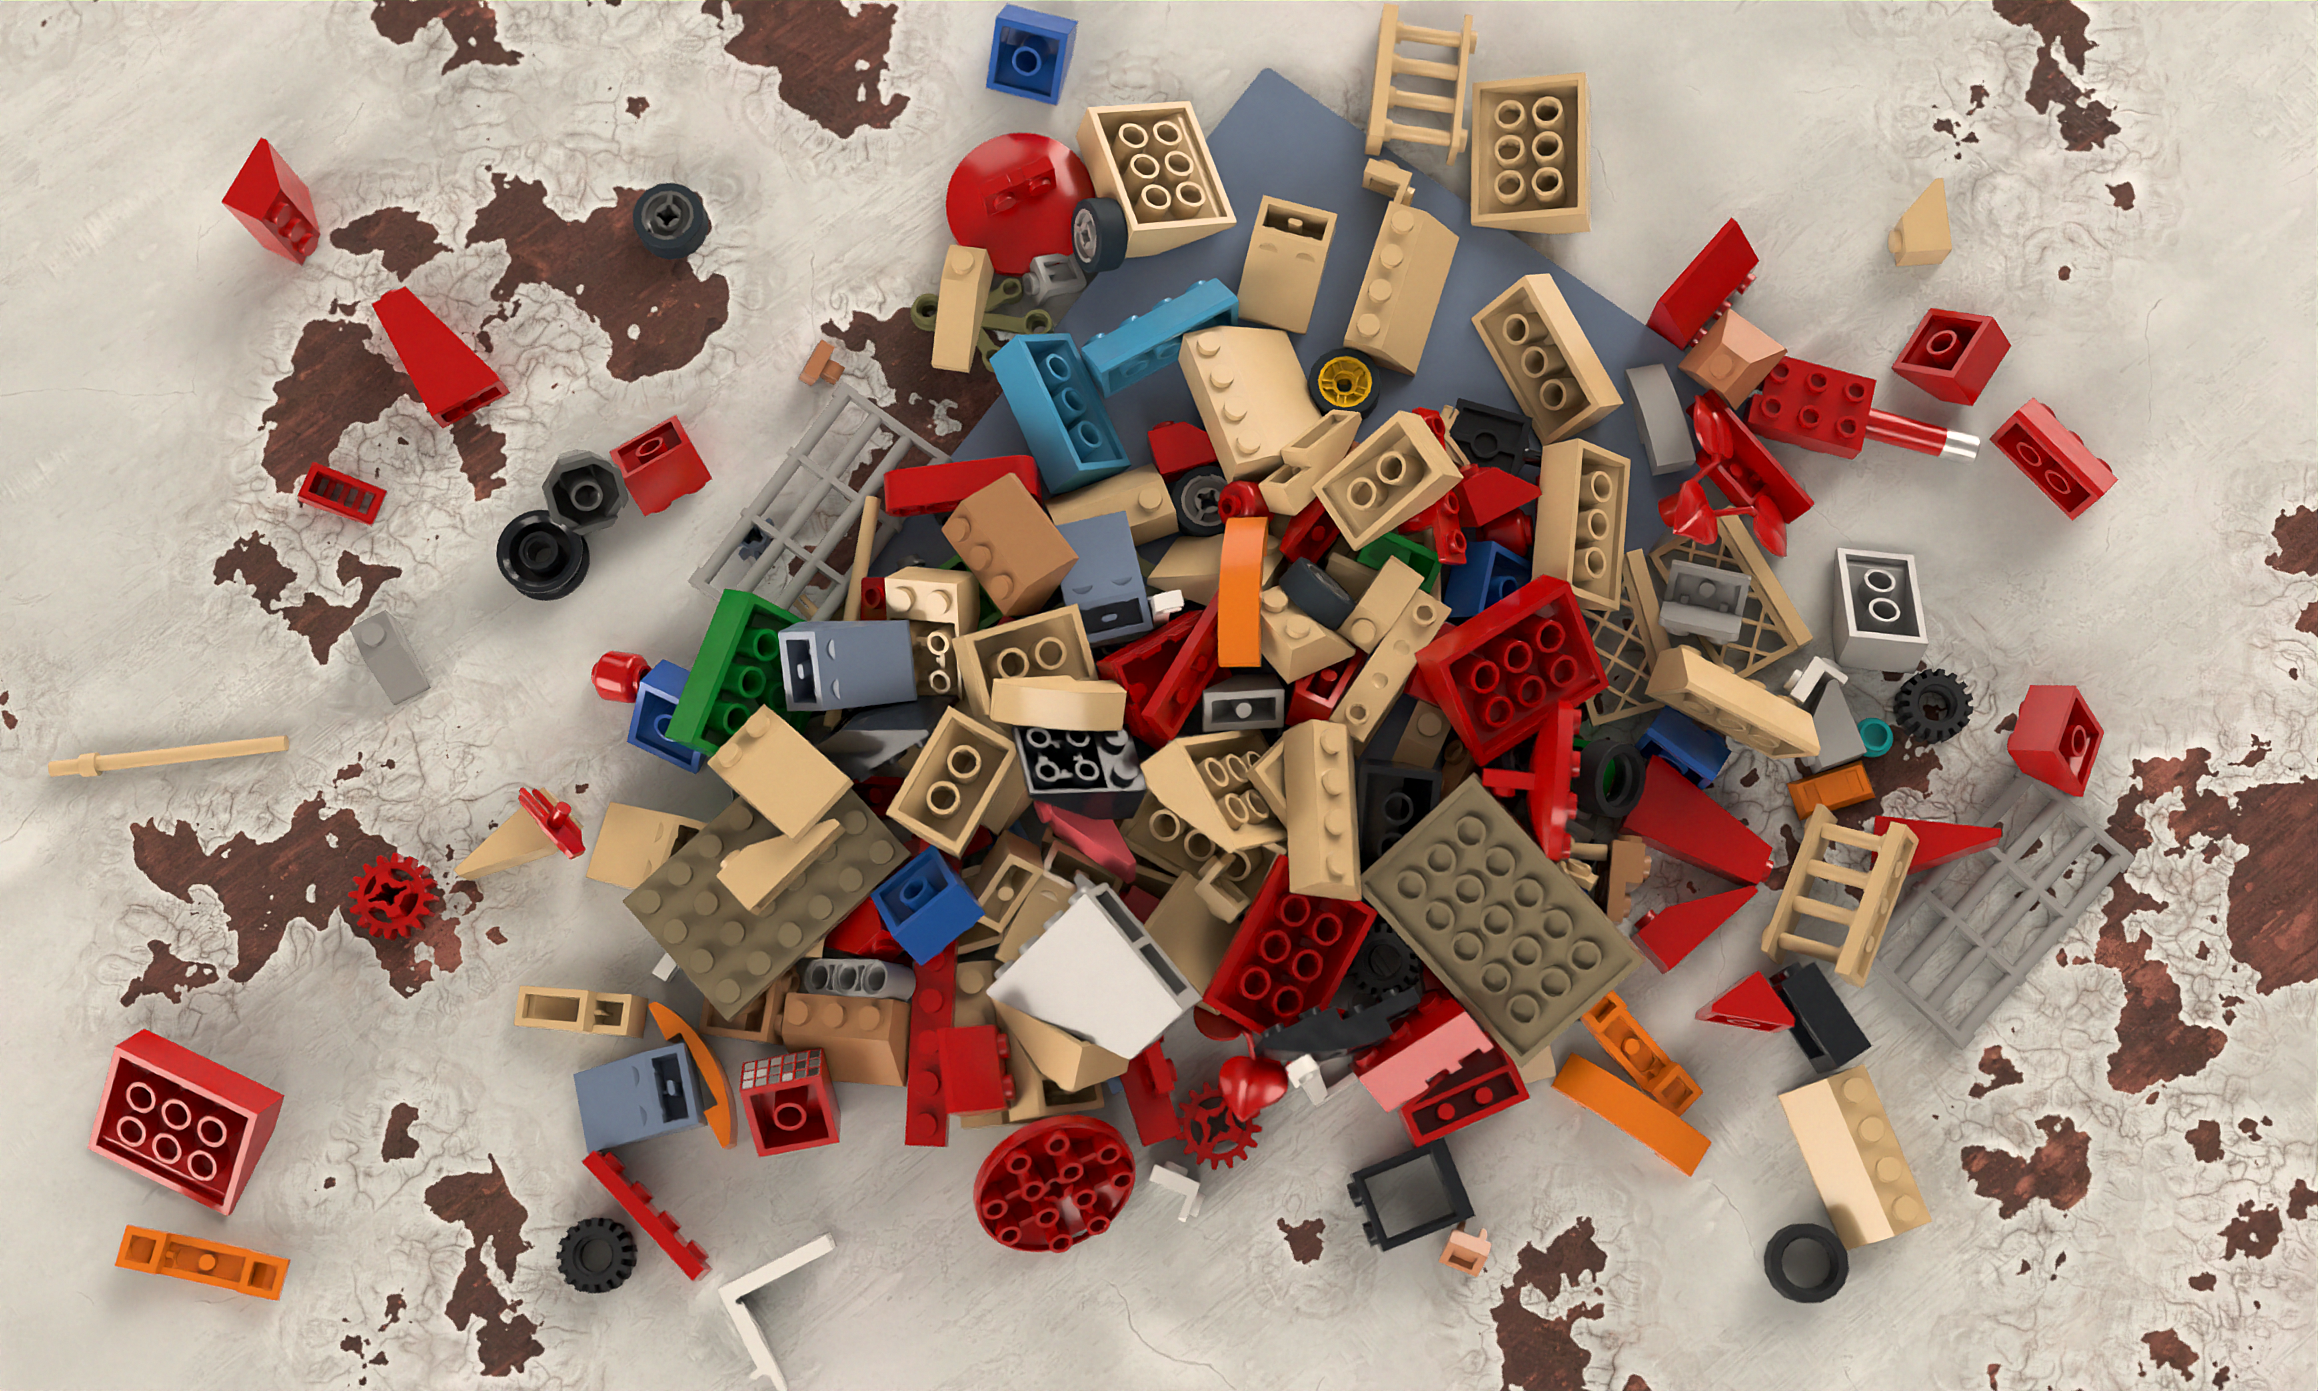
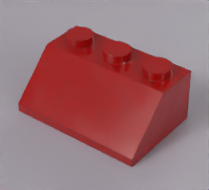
M261 137L221 203L264 248L302 266L307 256L312 255L316 250L318 238L321 235L309 190L268 140Z
M1732 217L1658 299L1646 324L1648 328L1683 352L1688 346L1694 348L1708 332L1705 327L1712 319L1717 321L1728 308L1732 307L1733 304L1729 301L1736 292L1743 295L1757 278L1752 273L1759 259L1736 220Z
M2034 397L2019 408L1989 438L2072 521L2099 500L2118 481L2112 474L2110 466L2104 460L2096 458L2084 447L2082 439L2075 432L2067 430L2056 419L2052 409L2043 403H2039Z

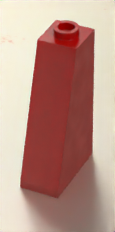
M406 286L387 291L378 301L371 304L431 417L442 429L510 393L500 377Z
M1652 754L1645 763L1646 780L1644 792L1639 803L1629 814L1623 816L1616 833L1643 838L1642 843L1646 844V846L1743 888L1752 885L1756 887L1759 882L1765 883L1774 865V862L1769 860L1773 848L1661 757Z

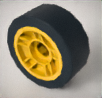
M1351 348L1332 349L1320 356L1312 366L1308 380L1310 396L1319 408L1322 417L1335 409L1360 412L1362 420L1366 419L1377 406L1382 385L1380 371L1374 361L1363 352ZM1337 383L1340 385H1348L1350 383V391L1341 392L1337 388Z

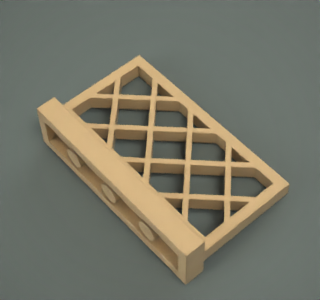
M1729 505L1728 507H1726V508H1724V509L1733 508V506H1732V505ZM1739 516L1716 517L1718 536L1722 541L1718 555L1695 550L1697 545L1695 540L1679 536L1649 553L1648 557L1666 587L1670 571L1666 569L1660 558L1672 551L1689 554L1687 561L1689 563H1692L1693 556L1717 561L1715 568L1719 569L1720 563L1737 566L1742 574L1752 575L1749 586L1752 592L1748 591L1747 597L1757 599L1762 610L1759 621L1742 618L1741 624L1757 627L1752 647L1749 648L1733 643L1716 644L1706 640L1704 635L1695 634L1712 662L1723 663L1727 648L1750 654L1746 669L1735 674L1745 679L1792 652H1797L1811 643L1813 637ZM1693 540L1691 548L1682 546L1687 542ZM1724 548L1727 549L1732 559L1723 557ZM1765 613L1772 625L1763 623ZM1761 629L1778 633L1785 647L1774 653L1757 650L1756 646ZM1713 645L1722 647L1720 657ZM1754 655L1764 657L1752 665Z
M1642 548L1626 552L1623 555L1621 593L1625 588L1628 601L1620 597V604L1631 609L1634 618L1627 632L1606 621L1611 611H1606L1601 618L1586 609H1580L1583 615L1599 623L1591 637L1593 643L1603 626L1623 636L1613 656L1595 646L1597 654L1610 661L1604 671L1606 677L1614 663L1635 674L1624 693L1611 686L1605 688L1608 692L1621 698L1613 713L1602 716L1597 715L1593 701L1596 695L1584 702L1591 727L1659 709L1666 705L1658 700L1642 704L1628 696L1639 677L1647 682L1650 681V676L1653 673L1660 651L1671 649L1665 627L1658 624L1661 611ZM1635 626L1637 628L1639 638L1631 634ZM1627 640L1638 644L1643 649L1645 657L1638 669L1618 659ZM1646 663L1650 676L1642 672ZM1625 701L1635 706L1621 710Z

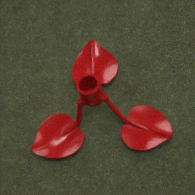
M1701 395L1693 396L1696 400L1694 407L1695 432L1701 446L1711 455V460L1692 478L1679 485L1680 491L1659 499L1658 510L1661 519L1668 527H1674L1673 534L1689 537L1703 545H1710L1716 542L1718 536L1716 517L1748 514L1754 518L1753 530L1760 543L1772 554L1780 558L1786 557L1787 532L1785 521L1778 505L1766 495L1756 497L1755 507L1747 506L1712 510L1709 506V501L1706 499L1705 492L1698 481L1721 462V458L1724 460L1732 458L1734 441L1730 425L1718 407Z
M1195 1005L1193 1011L1194 1024L1207 1038L1216 1041H1231L1238 1038L1241 1033L1246 1038L1250 1057L1234 1056L1221 1066L1219 1072L1222 1094L1235 1116L1241 1122H1244L1257 1111L1280 1101L1289 1088V1076L1287 1075L1289 1072L1286 1067L1293 1063V1061H1287L1285 1065H1282L1278 1060L1258 1058L1253 1050L1255 1042L1252 1031L1222 1013L1217 1016ZM1335 1007L1336 1010H1337V1012H1338V1014H1339V1016H1340V1014H1342L1343 1012L1347 1011V1010H1344V1009Z

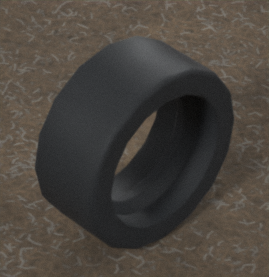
M1597 739L1590 742L1580 752L1579 776L1572 777L1573 793L1577 794L1578 805L1587 813L1620 818L1629 814L1638 805L1644 792L1646 780L1644 760L1640 751L1632 744L1605 739ZM1613 759L1616 773L1614 785L1610 794L1605 798L1603 794L1604 772L1608 763Z
M1814 1223L1791 1224L1777 1231L1768 1242L1764 1254L1765 1273L1772 1287L1784 1298L1798 1303H1822L1834 1297L1844 1286L1849 1271L1848 1254L1841 1240L1829 1229ZM1800 1238H1809L1817 1241L1825 1248L1830 1258V1270L1827 1278L1822 1284L1814 1288H1802L1794 1285L1787 1279L1782 1268L1784 1250L1791 1242Z

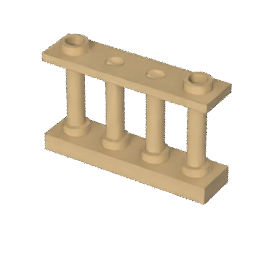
M1384 3L1379 23L1364 154L1379 156L1382 143L1390 142V139L1447 146L1446 165L1453 166L1457 153H1464L1467 141V130L1461 129L1468 57L1469 54H1474L1478 34L1477 31H1471L1473 15L1465 14L1461 31L1457 33L1406 26L1404 21L1397 20L1399 5ZM1402 40L1458 48L1456 65L1400 58V54L1394 53V44H1400ZM1397 73L1454 80L1453 98L1397 91L1396 86H1390L1391 76L1397 77ZM1400 106L1451 113L1450 130L1444 131L1393 124L1392 119H1386L1387 109Z
M1419 588L1329 718V721L1332 723L1346 725L1353 740L1354 758L1356 760H1359L1404 693L1403 690L1410 672L1417 664L1414 653L1431 643L1452 612L1451 608Z
M1817 803L1813 815H1810L1805 822L1804 838L1771 923L1763 930L1760 950L1774 963L1781 965L1787 950L1835 963L1834 972L1847 984L1863 988L1919 839L1907 825L1892 821L1887 833L1882 836L1836 825L1838 819L1825 805ZM1832 840L1878 852L1873 870L1864 873L1822 862L1829 841ZM1815 877L1863 889L1864 894L1859 907L1850 910L1808 898ZM1801 914L1849 926L1850 931L1845 944L1838 948L1793 935Z

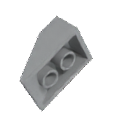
M1846 548L1836 549L1834 559L1832 641L1835 663L1840 667L1908 674L1915 673L1929 642L1914 555Z

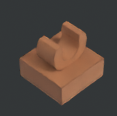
M821 340L815 346L798 379L812 386L820 376L823 380L835 385L845 369L841 364L829 359L835 347Z
M1461 1221L1456 1229H1452L1438 1262L1477 1277L1489 1256L1492 1243L1486 1241L1487 1231L1483 1228L1477 1237L1464 1233L1466 1222Z

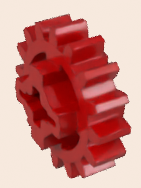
M393 853L389 862L386 857L379 855L377 856L376 867L366 863L362 865L366 872L364 878L353 877L352 880L359 885L358 891L348 892V896L356 899L358 904L349 909L350 913L362 915L356 924L364 929L370 927L369 934L379 938L384 932L385 939L395 941L399 932L402 937L411 938V927L414 926L424 930L426 927L421 919L424 916H435V913L429 909V904L439 902L440 897L431 894L430 890L435 888L438 882L432 878L425 879L431 871L430 868L425 865L417 867L419 860L411 856L404 861L403 855ZM396 871L407 872L414 880L402 881ZM393 890L400 891V892H399L400 894H398V895H396V896L394 897V891H393ZM394 897L395 903H389V899H392ZM386 912L387 918H390L392 922H382L375 916V913L382 914Z
M1204 1082V1093L1198 1095L1197 1092L1191 1089L1188 1091L1192 1100L1190 1105L1180 1102L1178 1105L1185 1112V1116L1177 1118L1179 1126H1183L1184 1131L1176 1137V1141L1187 1140L1188 1145L1183 1153L1186 1156L1195 1151L1198 1154L1196 1165L1200 1166L1205 1159L1211 1160L1212 1170H1216L1219 1161L1224 1160L1227 1167L1231 1169L1233 1168V1157L1236 1155L1243 1161L1248 1159L1244 1151L1246 1146L1257 1148L1258 1143L1251 1138L1252 1133L1262 1132V1127L1253 1124L1252 1119L1261 1115V1112L1259 1110L1245 1120L1246 1128L1245 1131L1235 1125L1232 1115L1233 1111L1222 1094L1220 1083L1217 1090H1211L1208 1082ZM1224 1098L1219 1107L1210 1110L1199 1107L1202 1102L1208 1099ZM1228 1108L1225 1115V1125L1230 1128L1227 1133L1220 1131L1217 1136H1214L1212 1142L1208 1143L1211 1136V1126L1207 1123L1209 1117L1217 1119L1219 1114L1222 1115L1224 1109ZM1191 1120L1201 1125L1204 1137L1200 1145L1196 1143L1190 1129ZM1229 1140L1238 1144L1230 1151L1212 1153L1218 1143Z

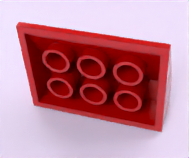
M1545 574L1414 653L1429 690L1476 764L1481 767L1539 731L1557 700L1571 701L1574 709L1610 686L1570 582Z
M1279 853L1206 987L1201 1001L1261 1036L1263 1031L1276 1024L1283 1023L1285 1028L1298 1023L1297 1016L1315 1006H1319L1321 1011L1326 1010L1378 911L1359 900L1352 901L1291 893L1289 858Z
M144 1028L114 1048L87 1148L217 1212L229 1216L241 1197L275 1129L285 1095Z

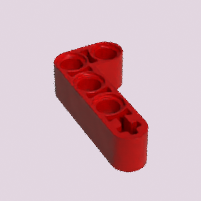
M1012 455L891 470L883 474L886 514L892 517H909L955 511L961 501L1008 473H1015L1041 509H1043L1040 470L1034 458L1028 455Z

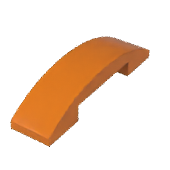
M1268 517L1228 518L1221 555L1218 598V659L1220 667L1261 666L1263 629L1260 623L1263 563L1264 556H1267Z
M1611 990L1582 1015L1580 1020L1612 1059L1652 1100L1680 1117L1704 1092L1678 1063L1672 1061L1626 1010L1628 1006L1614 990Z
M656 1001L650 1003L648 1007L666 1041L675 1044L682 1039L685 1040L718 1103L704 1111V1114L721 1147L729 1150L737 1146L738 1118L733 1091L722 1063L702 1034L698 1033V1030L688 1020Z
M1571 1052L1550 1086L1582 1108H1588L1653 1150L1656 1156L1689 1177L1692 1176L1712 1143L1708 1138L1659 1103Z
M126 1225L114 1266L154 1275L162 1274L279 1301L291 1259L203 1238Z

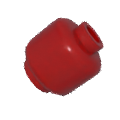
M1232 481L1224 487L1218 500V513L1225 526L1228 518L1268 517V526L1270 525L1275 513L1269 512L1258 486L1261 483L1260 481Z
M1517 507L1480 527H1476L1477 542L1494 541L1523 557L1527 554L1529 546H1534L1535 542L1531 515H1525L1524 511Z
M608 651L593 666L591 680L602 699L633 704L636 703L640 681L652 668L640 654Z

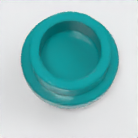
M1866 718L1856 725L1867 750L1864 756L1879 757L1885 754L1892 746V730L1883 720Z

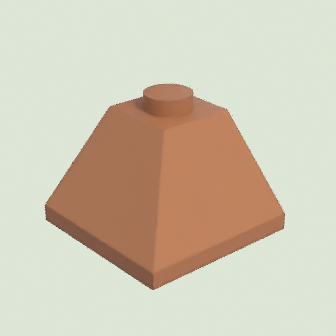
M1728 308L1677 367L1706 390L1713 389L1730 408L1736 411L1788 351Z

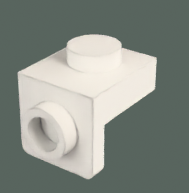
M1814 656L1806 664L1802 672L1797 668L1792 672L1783 688L1788 691L1787 697L1798 702L1799 708L1805 702L1817 682L1825 685L1828 681L1837 679L1841 688L1848 680V676L1842 673V668L1834 661Z
M1166 1160L1164 1167L1154 1166L1149 1181L1187 1196L1178 1220L1186 1223L1188 1215L1197 1217L1205 1194L1198 1192L1201 1183L1186 1177L1188 1169Z

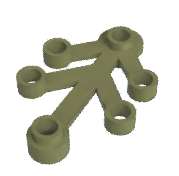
M1015 278L1003 280L999 288L988 295L976 346L982 354V360L986 369L990 372H994V369L988 360L1001 348L993 344L984 329L1023 335L1054 334V324L1051 316L1041 309L1028 312L1024 318L989 313L1005 302L1007 304H1016L1022 300L1024 291L1019 280ZM1009 288H1017V292L1014 294H1005ZM926 293L920 295L914 301L911 307V318L919 329L935 333L939 296ZM928 311H936L933 316L925 317ZM1043 326L1046 328L1041 333H1033L1037 327Z

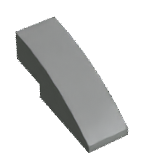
M1660 363L1625 370L1624 374L1641 444L1645 443L1652 476L1690 469L1696 457L1680 402L1664 364Z

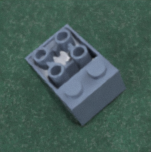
M1126 511L1056 525L1055 527L1079 557L1078 561L1060 583L1064 606L1078 605L1088 643L1153 629L1145 587Z
M909 620L798 622L778 632L787 711H826L917 699Z
M685 1043L642 1052L573 1074L588 1154L593 1150L604 1151L708 1126L707 1118L704 1114L705 1107L696 1061Z

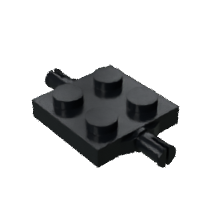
M1458 398L1455 409L1459 411V415H1457L1449 433L1471 464L1477 463L1479 468L1496 467L1516 477L1525 464L1541 468L1542 452L1529 449L1528 435L1533 421L1532 417Z

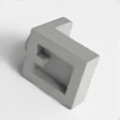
M1074 253L1068 257L1061 254L1034 257L1029 264L1030 273H1025L1022 277L1023 289L1030 297L1034 308L1042 307L1051 296L1082 291L1087 284Z

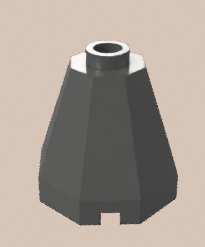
M572 450L560 454L542 485V491L552 521L560 526L563 524L569 527L571 531L579 535L612 527L618 518V511L621 507L624 509L629 501L619 466L587 450Z

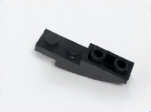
M1395 987L1376 997L1375 999L1378 1004L1368 1009L1359 1004L1343 1012L1340 1016L1335 1006L1321 1011L1319 1006H1315L1298 1015L1297 1019L1299 1022L1285 1028L1283 1023H1279L1261 1033L1263 1039L1253 1050L1257 1057L1293 1062L1308 1054L1312 1056L1314 1061H1322L1362 1052L1385 1042L1393 1034L1388 1022L1410 1012L1421 1000L1414 987L1401 993L1398 987Z

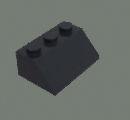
M1366 758L1361 763L1357 795L1360 876L1440 804L1443 772L1406 762Z

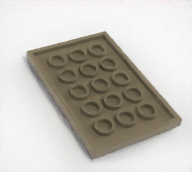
M851 787L816 823L835 818L846 831L758 915L750 912L716 875L722 870L720 867L722 861L737 849L742 851L746 846L784 835V833L741 796L736 798L622 901L728 1022H732L865 901L872 892L879 888L913 857Z
M1475 773L1466 779L1360 876L1361 894L1520 1068L1527 1064L1646 960L1640 951L1559 864L1546 858L1536 839L1495 795L1491 794L1487 786H1482V780Z

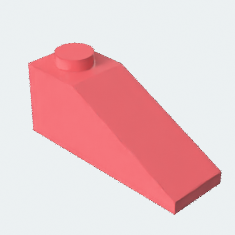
M1038 800L1034 801V807L1040 821L1043 824L1048 822L1056 836L1126 883L1135 881L1136 860L1112 819L1094 820Z

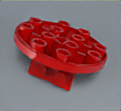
M1010 133L992 138L980 144L959 163L948 185L946 215L951 233L958 246L986 249L994 268V273L1010 277H1023L1025 273H1030L1029 264L1034 257L1061 254L1068 257L1074 253L1071 235L1073 211L1079 201L1095 198V189L1084 163L1064 144L1039 134Z
M1557 700L1544 720L1535 741L1528 771L1482 768L1481 779L1482 786H1490L1489 789L1492 795L1515 796V789L1527 790L1526 802L1533 837L1545 853L1546 858L1551 859L1557 864H1560L1561 859H1570L1571 835L1565 833L1567 819L1575 820L1577 794L1569 791L1570 777H1578L1580 768V752L1573 751L1572 744L1573 734L1579 735L1581 710L1573 709L1571 701Z
M1070 1114L1039 1120L1015 1131L1005 1138L984 1160L973 1187L974 1208L985 1232L998 1243L1026 1252L1052 1251L1054 1253H1063L1070 1249L1072 1245L1080 1243L1093 1235H1100L1109 1228L1110 1222L1120 1213L1132 1193L1136 1178L1135 1160L1123 1135L1113 1126L1102 1120L1089 1116ZM1087 1229L1085 1233L1072 1238L1076 1233Z

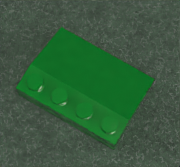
M724 589L664 737L694 751L713 757L763 704L803 736L812 711H787L778 632L798 622L807 621L752 592Z

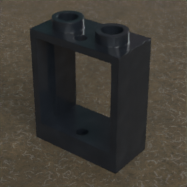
M1799 961L1768 978L1772 983V989L1795 1018L1794 1027L1789 1028L1788 1031L1818 1074L1838 1069L1872 1047L1815 962L1802 967Z
M1444 1137L1350 1174L1352 1183L1346 1185L1354 1207L1362 1206L1368 1221L1362 1223V1227L1370 1247L1378 1245L1380 1252L1388 1251L1475 1216ZM1429 1154L1452 1213L1387 1238L1365 1179Z

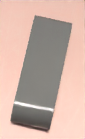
M816 959L808 965L805 971L804 985L809 994L894 999L905 1002L912 996L915 990L916 977L910 967L880 960Z

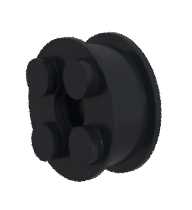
M533 510L514 518L501 533L496 549L497 563L506 580L526 597L539 601H553L572 593L583 582L590 565L589 547L583 535L571 531L569 527L563 524L560 526L554 523L548 510ZM551 548L550 557L546 561L541 563L535 561L536 555L540 550Z

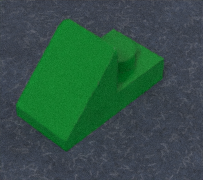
M1391 531L1359 550L1355 562L1377 571L1393 555L1424 577L1419 589L1427 594L1431 592L1442 567L1437 552Z

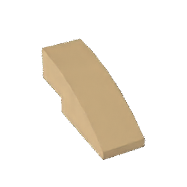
M1333 409L1280 450L1285 464L1258 484L1269 512L1296 516L1317 496L1311 487L1344 459L1361 423L1360 412Z
M1070 675L994 679L990 718L993 721L1048 729L1082 731L1122 730L1127 692L1113 680L1076 682Z
M520 985L514 1026L643 1039L649 998L631 994Z

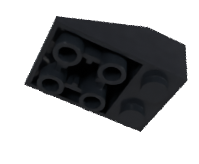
M919 695L916 700L855 707L847 712L814 747L851 781L857 778L861 783L879 770V764L886 762L890 766L899 761L908 753V747L914 744L918 749L925 746L948 706L954 708L960 699L957 695Z
M1123 724L1122 730L1110 731L1012 726L1011 731L1029 798L1094 820L1134 818L1147 792V787L1128 724Z

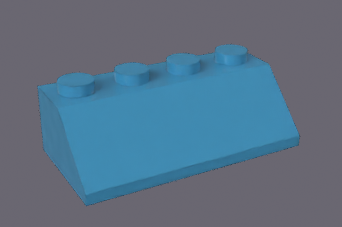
M1217 278L1208 282L1204 280L1198 281L1187 288L1185 294L1174 300L1172 298L1163 299L1154 305L1151 312L1141 317L1137 315L1131 316L1121 322L1118 329L1109 334L1099 333L1088 339L1085 346L1081 348L1082 361L1101 395L1106 399L1178 361L1185 333L1220 325L1238 327L1239 301L1235 294Z
M1070 333L1016 335L989 359L1050 494L1070 492L1122 472L1131 466Z

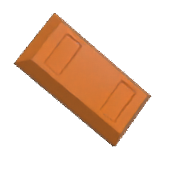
M1862 760L1786 783L1800 821L1813 815L1817 803L1825 805L1830 811H1834L1875 798Z

